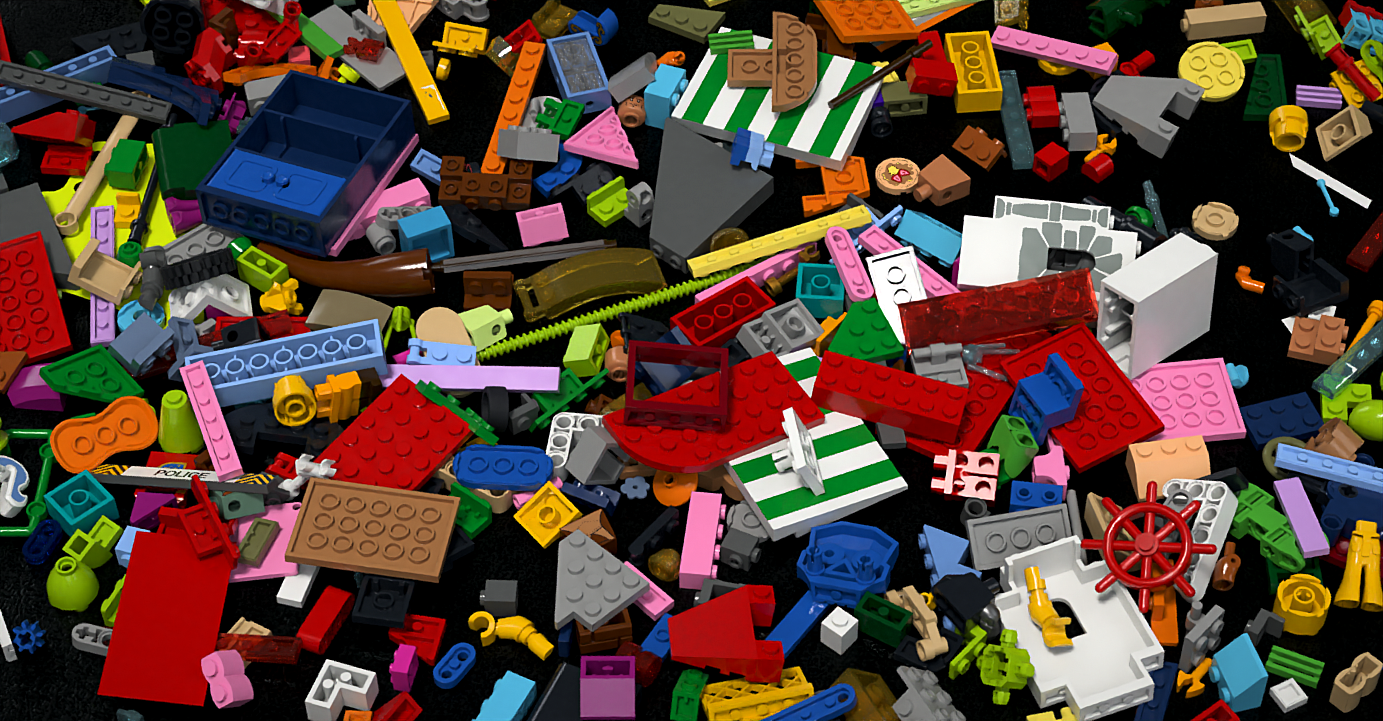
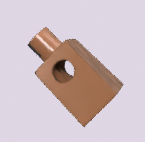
M941 154L919 172L917 189L913 191V195L918 202L928 198L936 206H942L969 195L971 178L946 156Z

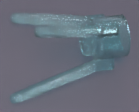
M1005 343L964 344L962 361L963 364H967V370H976L1008 382L1009 380L1006 376L980 367L977 363H982L983 354H1017L1020 350L997 349L1005 348Z

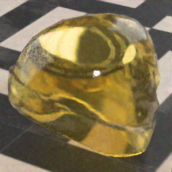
M730 227L722 229L712 237L710 253L749 241L750 239L747 233L740 228Z

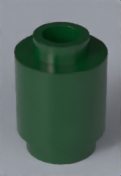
M30 51L25 57L27 67L46 70L55 66L41 51Z

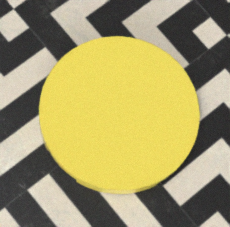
M1200 42L1190 46L1182 55L1178 64L1179 79H1187L1204 88L1205 91L1201 100L1219 102L1233 97L1240 90L1245 78V68L1241 58L1235 51L1218 45L1217 42Z

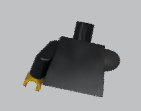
M972 572L964 575L947 574L930 589L929 594L921 593L925 602L928 600L926 603L928 608L934 610L937 605L963 635H966L979 623L980 628L987 632V641H993L1000 633V623L998 620L1000 618V611L994 605V594L1000 591V586L995 578L992 577L982 582Z

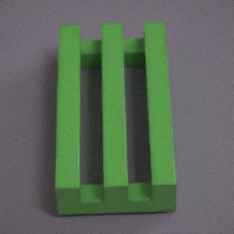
M752 30L708 34L711 55L728 53V49H754Z
M1273 645L1265 665V670L1288 679L1293 678L1296 682L1316 688L1325 663ZM1275 663H1278V664L1287 666V667H1289V668H1286V667L1277 665V664H1275Z

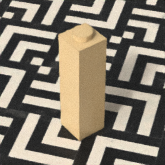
M1261 2L1188 9L1184 12V18L1180 21L1181 31L1185 32L1188 40L1264 32L1267 15Z

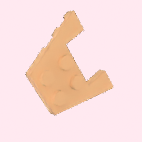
M369 0L368 15L378 25H382L372 1ZM396 0L412 34L439 0Z

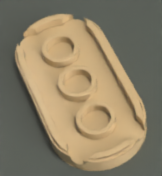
M435 307L425 311L419 317L416 324V338L423 341L472 346L462 319L453 310L445 307ZM422 351L424 357L427 356V351ZM476 356L475 366H480V363ZM441 391L443 394H450L455 398H463L473 393L468 391Z

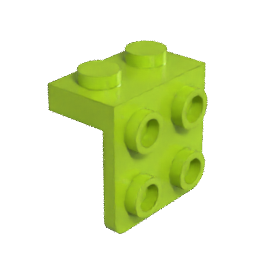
M1299 6L1294 7L1297 14L1293 17L1299 27L1303 26L1300 28L1304 39L1307 42L1310 41L1308 46L1313 55L1318 53L1320 59L1323 60L1326 58L1324 55L1339 42L1342 44L1341 48H1345L1343 41L1327 14L1308 24Z

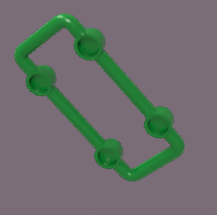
M7 429L4 431L9 439H48V441L39 449L43 464L35 500L26 507V513L30 520L29 526L0 527V537L32 536L38 531L39 525L48 516L44 495L47 493L52 466L58 462L50 444V436L53 431L51 429ZM7 443L0 451V455L11 458V450Z

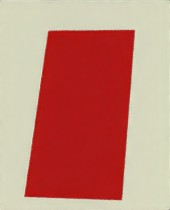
M136 531L97 695L195 706L204 705L208 681L202 671L201 659L215 651L231 573V567L222 550L197 558L187 536Z

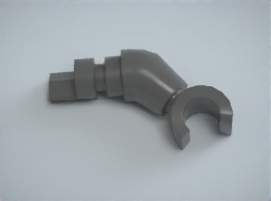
M159 245L146 247L143 253L139 254L143 270L139 304L150 311H153L157 300L162 297L164 292V283L159 269L165 266L166 255L164 248Z

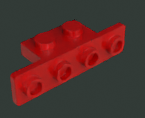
M195 474L191 478V489L199 504L178 511L177 518L197 558L222 550L231 569L234 570L237 568L238 559L241 557L239 548L236 544L231 543L228 526L225 522L221 523L218 517L219 509L215 502L210 501L206 483L204 481L201 482L198 475Z

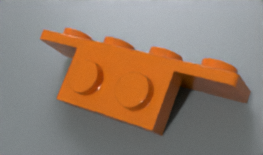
M1168 559V561L1174 566L1173 559ZM1152 563L1151 578L1165 573L1156 563ZM1172 585L1164 590L1150 592V628L1161 646H1178L1179 642L1176 593Z

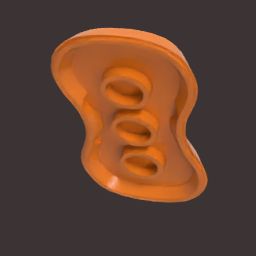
M124 396L113 401L104 411L96 416L68 419L59 423L51 433L50 444L54 456L64 469L77 474L86 469L90 472L115 453L141 450L150 446L158 437L159 424L154 411L146 401L136 396Z

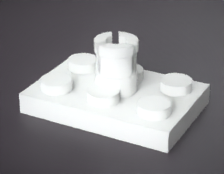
M792 407L783 410L785 421L782 422V426L790 440L787 441L788 447L786 449L772 453L773 461H777V463H774L777 470L782 472L793 467L797 475L801 474L804 486L811 488L815 496L825 493L811 434Z

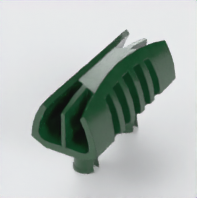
M1095 0L1086 7L1087 10L1096 9L1089 17V20L1092 22L1088 29L1104 40H1107L1127 24L1137 27V24L1141 25L1143 20L1142 13L1144 14L1156 4L1165 7V3L1169 4L1170 0Z

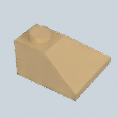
M1353 104L1315 128L1323 158L1326 162L1372 133L1368 117Z

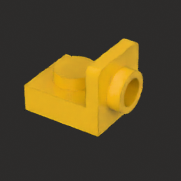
M117 192L116 200L118 206L114 218L115 228H130L132 220L137 219L142 205L139 193Z

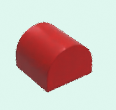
M1099 153L1083 164L1081 172L1095 182L1100 183L1114 172V164L1108 155Z

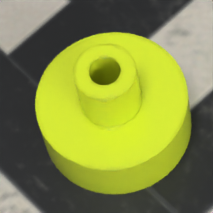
M345 63L338 69L339 73L342 74L338 82L347 84L348 81H351L355 84L360 78V75Z

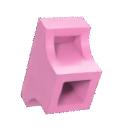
M1052 446L1050 453L1043 456H1034L1031 469L1032 482L1063 486L1062 501H1065L1067 481H1069L1070 477L1069 465L1064 464L1062 447Z

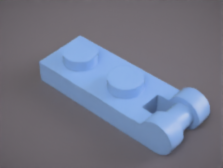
M418 338L408 340L410 354L407 355L406 364L475 366L477 346L423 341ZM420 351H427V356L421 357L419 355Z

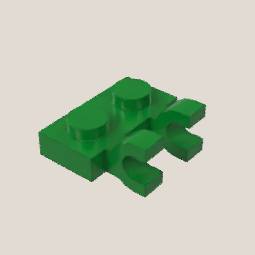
M547 97L544 102V107H546L544 114L538 113L535 118V122L538 123L536 127L552 129L551 134L560 135V139L567 141L571 138L585 111V104L563 99L562 103Z

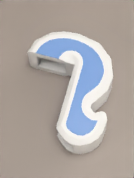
M0 455V482H2L0 489V514L7 518H13L28 502V496L21 493L28 487L30 482L29 474L23 465L13 458Z

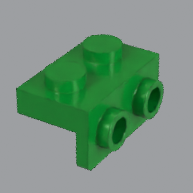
M456 482L451 484V494L449 496L461 498L456 524L472 540L492 523V506L487 500L473 494L467 487L461 486Z

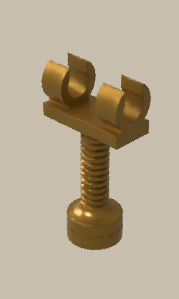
M815 245L807 246L804 252L802 250L798 252L799 262L818 264L820 250L810 255V253L816 251ZM798 266L777 279L772 276L764 281L765 288L772 297L780 294L782 286L797 277Z

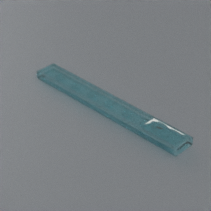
M1383 319L1313 381L1312 388L1333 400L1383 354Z

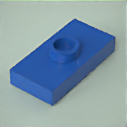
M664 613L638 649L639 656L660 666L670 654L667 620L673 616Z

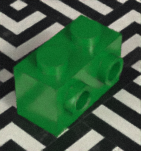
M119 139L116 147L112 149L109 163H106L104 167V175L107 176L109 186L136 189L149 160L146 142Z

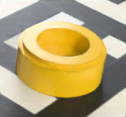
M440 59L436 71V79L442 81L447 79L451 68V61L449 59Z

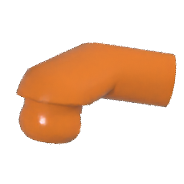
M682 51L667 52L657 60V68L661 63L669 66H680L684 63L686 56Z
M1239 266L1238 272L1235 273V278L1240 286L1245 290L1263 294L1266 283L1252 280L1249 276L1250 268Z

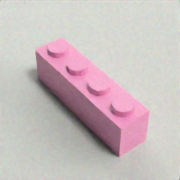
M415 178L383 190L349 241L366 235L367 228L375 222L378 210L381 207L431 206L430 194L420 179Z
M693 491L691 493L679 570L680 588L701 590L704 578L717 579L718 565H714V562L720 559V545H717V541L723 539L724 525L720 524V520H725L726 505L722 504V494Z

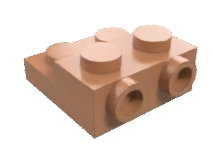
M1321 314L1320 321L1296 316L1287 357L1336 366L1337 358H1343L1346 345L1341 343V340L1346 341L1349 326H1344L1345 319Z

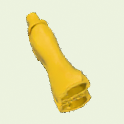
M1356 521V529L1352 531V537L1348 546L1344 576L1334 599V605L1338 607L1356 608L1359 605L1361 570L1363 569L1364 589L1361 609L1370 612L1383 611V591L1380 578L1381 547L1380 535L1376 533L1377 523Z

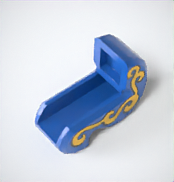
M609 8L598 18L581 10L568 22V28L572 34L589 31L593 44L603 46L617 34L619 23L615 13Z

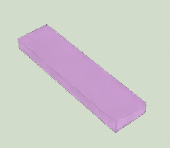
M1299 477L1274 481L1273 488L1303 558L1329 554L1330 547Z

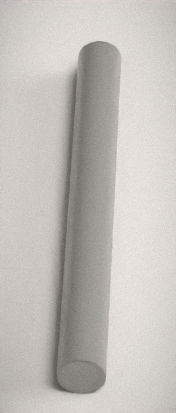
M1071 489L1066 491L1072 534L1073 536L1077 535L1081 541L1084 538L1076 491ZM1081 548L1080 559L1084 566L1088 565L1086 549Z

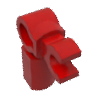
M1146 50L1130 62L1122 63L1119 70L1126 76L1145 77L1141 76L1140 73L1154 64L1155 57Z

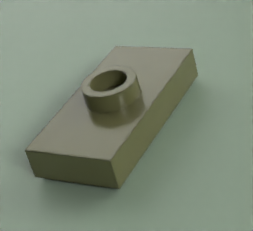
M255 517L238 547L241 555L238 563L258 567L280 529L279 523Z

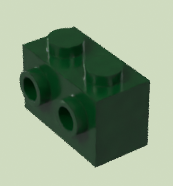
M866 591L854 608V618L858 620L859 631L896 649L905 635H910L912 632L913 612Z

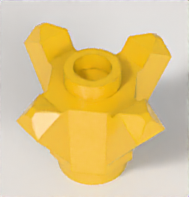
M290 278L282 285L274 282L269 291L260 297L262 310L265 313H276L284 317L286 314L299 316L304 308L301 303L296 302L297 296L294 290L298 288V281Z

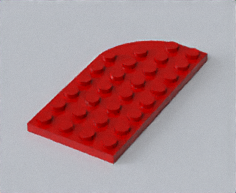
M770 351L728 367L727 419L724 432L623 424L624 408L604 415L602 417V424L618 443L619 447L638 462L667 472L697 473L710 470L789 438L782 426V422L785 421L783 410L792 407L807 430L824 424L825 415L776 355ZM719 371L643 401L719 407Z

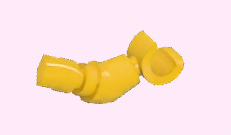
M1038 566L1024 569L1027 591L1031 593V596H1029L1030 604L1027 605L1032 621L1042 628V637L1048 647L1073 646L1072 639H1068L1065 633V625L1070 624L1071 619L1069 617L1060 618L1055 611L1052 601L1048 599V594L1044 593L1046 583L1045 579H1040Z
M483 611L475 612L469 617L470 629L477 631L480 628H488L485 632L481 633L483 647L493 643L497 635H499V639L515 640L517 643L528 645V648L543 661L551 654L554 648L546 637L538 633L534 628V624L525 617L512 616L500 618L498 622H495L491 614Z

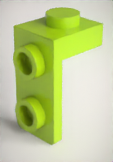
M976 625L966 635H963L955 626V633L965 637L964 645L966 647L950 663L949 677L952 680L959 674L963 675L969 669L971 662L976 657L978 658L983 655V651L987 647V632L981 629L979 625Z

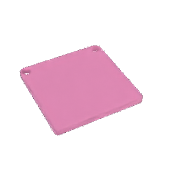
M300 502L264 506L265 512L238 517L239 524L235 534L229 537L231 542H237L236 545L238 547L255 517L276 521L279 523L280 529L259 566L255 567L238 563L236 569H231L229 583L295 576L299 573V563L285 562V552L300 508L298 510L294 509L301 507Z

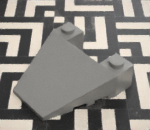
M1111 75L1094 98L1092 104L1111 121L1115 119L1123 126V132L1133 135L1138 140L1137 144L1141 148L1162 159L1170 148L1179 127L1162 119V116L1168 109L1189 120L1196 110L1205 89L1187 79Z

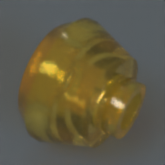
M670 548L661 549L649 557L648 567L656 578L665 582L678 579L681 564L678 552Z

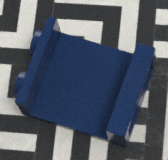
M678 326L655 341L659 343L692 345ZM635 361V378L641 381L646 388L647 394L650 397H654L679 386L698 367Z

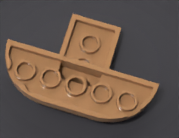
M773 12L772 49H728L727 87H772V112H787L803 104L816 89V34L809 24L806 26L794 15Z

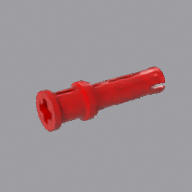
M1340 42L1337 43L1324 56L1326 58L1329 57L1337 66V71L1343 72L1359 91L1363 93L1367 100L1373 102L1382 93L1355 65L1353 56L1349 57L1341 48L1342 44Z

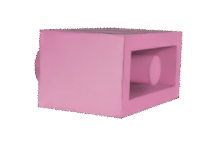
M561 203L516 213L523 247H536L544 242H558L563 240V238L569 237Z

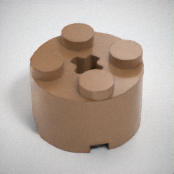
M1334 417L1318 429L1320 434L1316 438L1311 437L1304 449L1354 462L1357 458L1355 451L1363 445L1364 440L1343 420Z

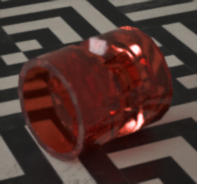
M631 640L625 641L615 654V656H635L636 683L644 688L651 685L655 680L662 665V658L651 651L643 652V647Z

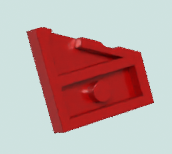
M410 614L407 617L404 629L390 627L389 639L398 645L416 646L417 657L427 664L435 666L447 626L446 619Z

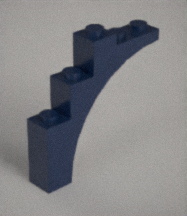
M112 56L108 73L109 83L129 87L166 100L190 113L196 119L197 124L207 126L208 119L212 120L215 111H220L222 98L219 97V90L193 85L192 79L167 74L163 67Z

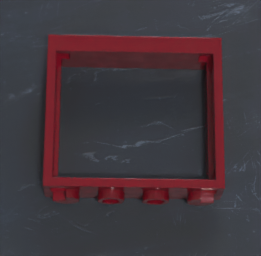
M629 340L623 424L724 432L727 419L729 348ZM635 361L720 368L719 407L633 400Z

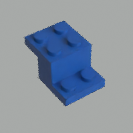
M1057 352L1050 354L1043 372L1018 380L1008 413L1010 416L1023 418L1036 444L1041 446L1044 443L1049 428L1073 420L1085 387Z

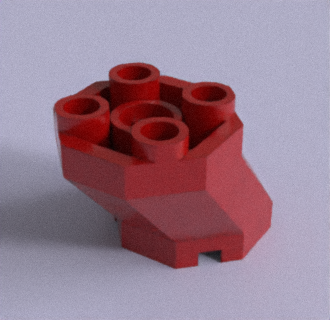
M209 27L197 36L192 59L186 62L184 67L188 77L192 79L193 85L219 90L220 94L224 91L226 83L223 81V72L228 71L229 67L235 64L236 61L230 45L225 47L222 41L225 38L222 34Z

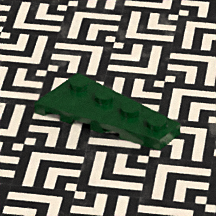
M1258 54L1243 121H1269V115L1274 109L1287 105L1280 54Z

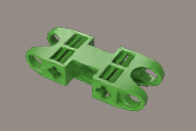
M1249 483L1247 489L1234 492L1233 494L1238 499V507L1228 533L1237 539L1242 538L1248 533L1260 541L1261 555L1267 556L1273 563L1290 572L1296 573L1302 570L1306 565L1305 560L1300 553L1301 551L1287 518L1274 510L1275 497ZM1324 533V536H1325V538H1326V540H1327V542H1328V545H1329V547H1330L1329 540H1328L1326 534Z

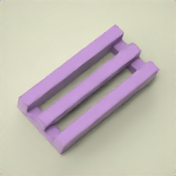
M1296 86V106L1341 109L1342 95L1339 88Z

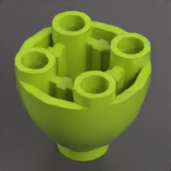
M72 557L60 558L48 576L46 588L49 602L52 606L61 610H75L77 612L86 610L98 594L99 582L96 574L87 564Z

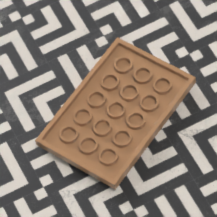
M310 477L285 552V562L439 583L460 509L461 498Z

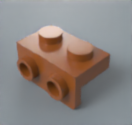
M969 125L952 146L954 150L987 172H989L1000 156L1006 158L1008 155L1003 149L1005 145L996 138L990 140L987 138L988 134L981 128L977 127L974 129Z

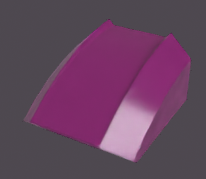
M54 362L32 365L19 371L7 392L13 407L64 411L68 394L53 391L39 375L40 368Z

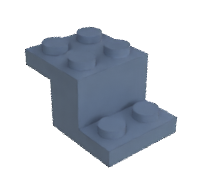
M144 312L109 344L107 352L115 360L117 359L134 377L140 373L144 375L154 366L153 362L158 356L163 358L171 350L170 346L174 343L172 339L175 332L169 326L163 330Z

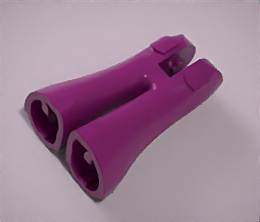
M174 197L164 199L168 220L175 236L203 224L198 200H180Z

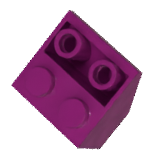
M581 656V720H635V656Z

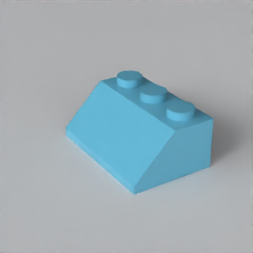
M906 209L894 234L901 238V242L915 244L920 248L921 254L930 258L934 255L940 258L938 261L940 264L951 268L953 262L960 257L962 233L924 213Z

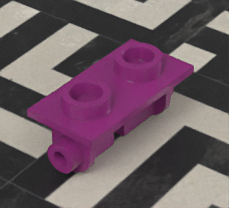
M235 92L231 101L228 99L225 101L222 112H225V115L220 114L217 119L228 120L231 137L236 135L243 115L247 110L244 101L234 99Z

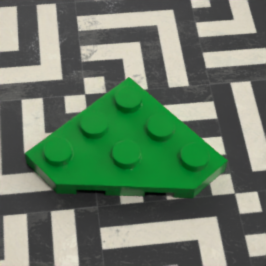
M874 297L864 302L857 301L852 303L828 347V351L876 363L903 356L904 348Z
M102 344L40 368V377L56 392L112 403L124 396L143 398L144 390L114 357L107 352Z

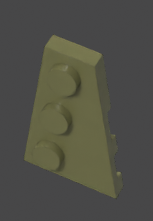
M659 4L648 16V23L703 44L708 40V34H713L725 20V12Z

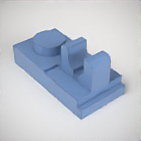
M421 148L410 164L411 170L440 186L442 159Z

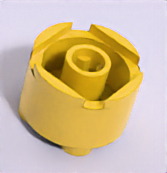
M1295 574L1290 579L1283 580L1279 584L1273 613L1285 619L1283 631L1297 635L1313 636L1324 625L1331 602V594L1327 587L1325 589L1320 584L1321 581L1318 578L1307 574Z

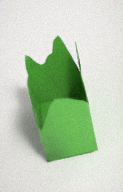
M1001 415L991 435L987 449H990L992 446H999L998 454H1000V461L1005 459L1004 467L1009 477L1015 478L1032 461L1039 451V447L1023 418Z

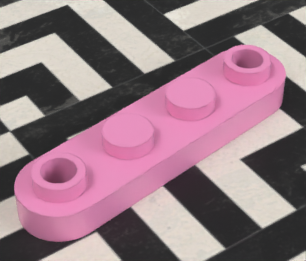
M834 226L829 228L825 236V243L849 298L853 302H864L871 299L874 289L849 233L842 227Z

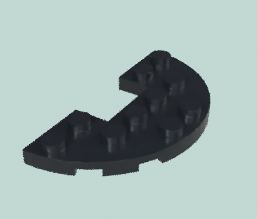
M272 402L242 407L223 416L236 453L250 455L254 454L256 441L260 439L306 445L304 454L314 456V458L309 460V462H313L344 431L338 423H330L328 417L316 418L315 415L309 422L300 426L284 425L277 420ZM204 440V441H203V448H204V449H207V446H206V443H205V440Z

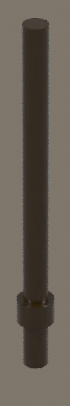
M928 39L918 46L906 50V54L828 102L829 108L835 109L911 61L912 57L920 58L922 53L933 47L932 41Z

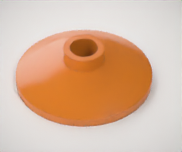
M657 470L653 480V491L657 500L668 507L670 505L673 507L684 505L691 499L692 491L696 492L698 473H673Z

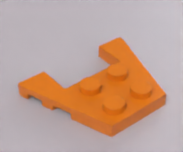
M848 156L842 171L794 159L796 169L820 167L823 183V195L802 196L804 217H810L847 204V195L850 193L861 199L870 196L865 162L862 157Z

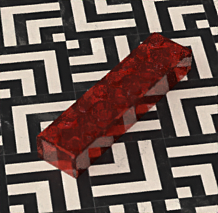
M1089 267L897 304V316L906 358L910 357L912 349L929 347V344L944 343L948 345L961 343L962 347L1075 326L1081 322H1084V324L1096 322L1099 313Z

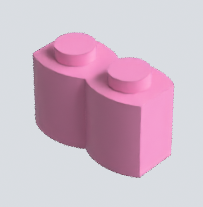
M236 650L216 651L201 659L203 674L210 683L212 699L219 709L241 706L253 699L254 694L251 682L244 674V663Z

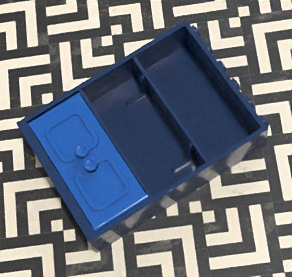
M290 70L196 187L195 191L203 224L326 258L331 251V247L335 245L363 204L416 135L411 100Z

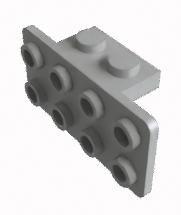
M900 666L897 669L898 674L909 688L892 706L901 721H966L965 716L956 710L951 703L952 698L941 689L937 683L938 678L931 671Z

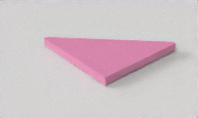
M610 106L563 143L564 151L634 169L639 168L638 159L635 157L634 150L628 142V137L621 127V122L615 114L613 106Z

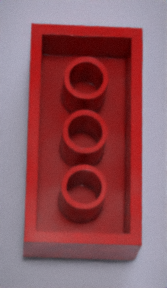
M746 276L671 317L670 330L678 326L694 346L720 348L729 339L736 338L742 325L760 318L765 311L775 308L776 303Z

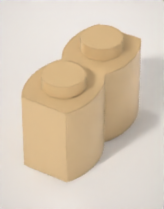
M1368 652L1356 657L1351 668H1347L1337 675L1329 702L1344 713L1353 710L1359 704L1361 697L1369 695L1376 688L1383 663Z

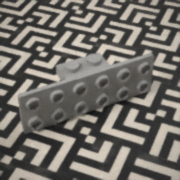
M332 5L309 18L344 47V54L338 58L355 70L378 91H382L406 77L396 53L387 47V32L385 28L374 22L368 14L366 15L360 9L352 12V17H350L337 5Z

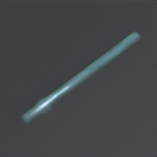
M1145 181L1143 188L1146 194L1144 198L1146 205L1151 210L1157 231L1165 235L1169 240L1159 208L1160 200L1158 194L1154 192L1151 181Z

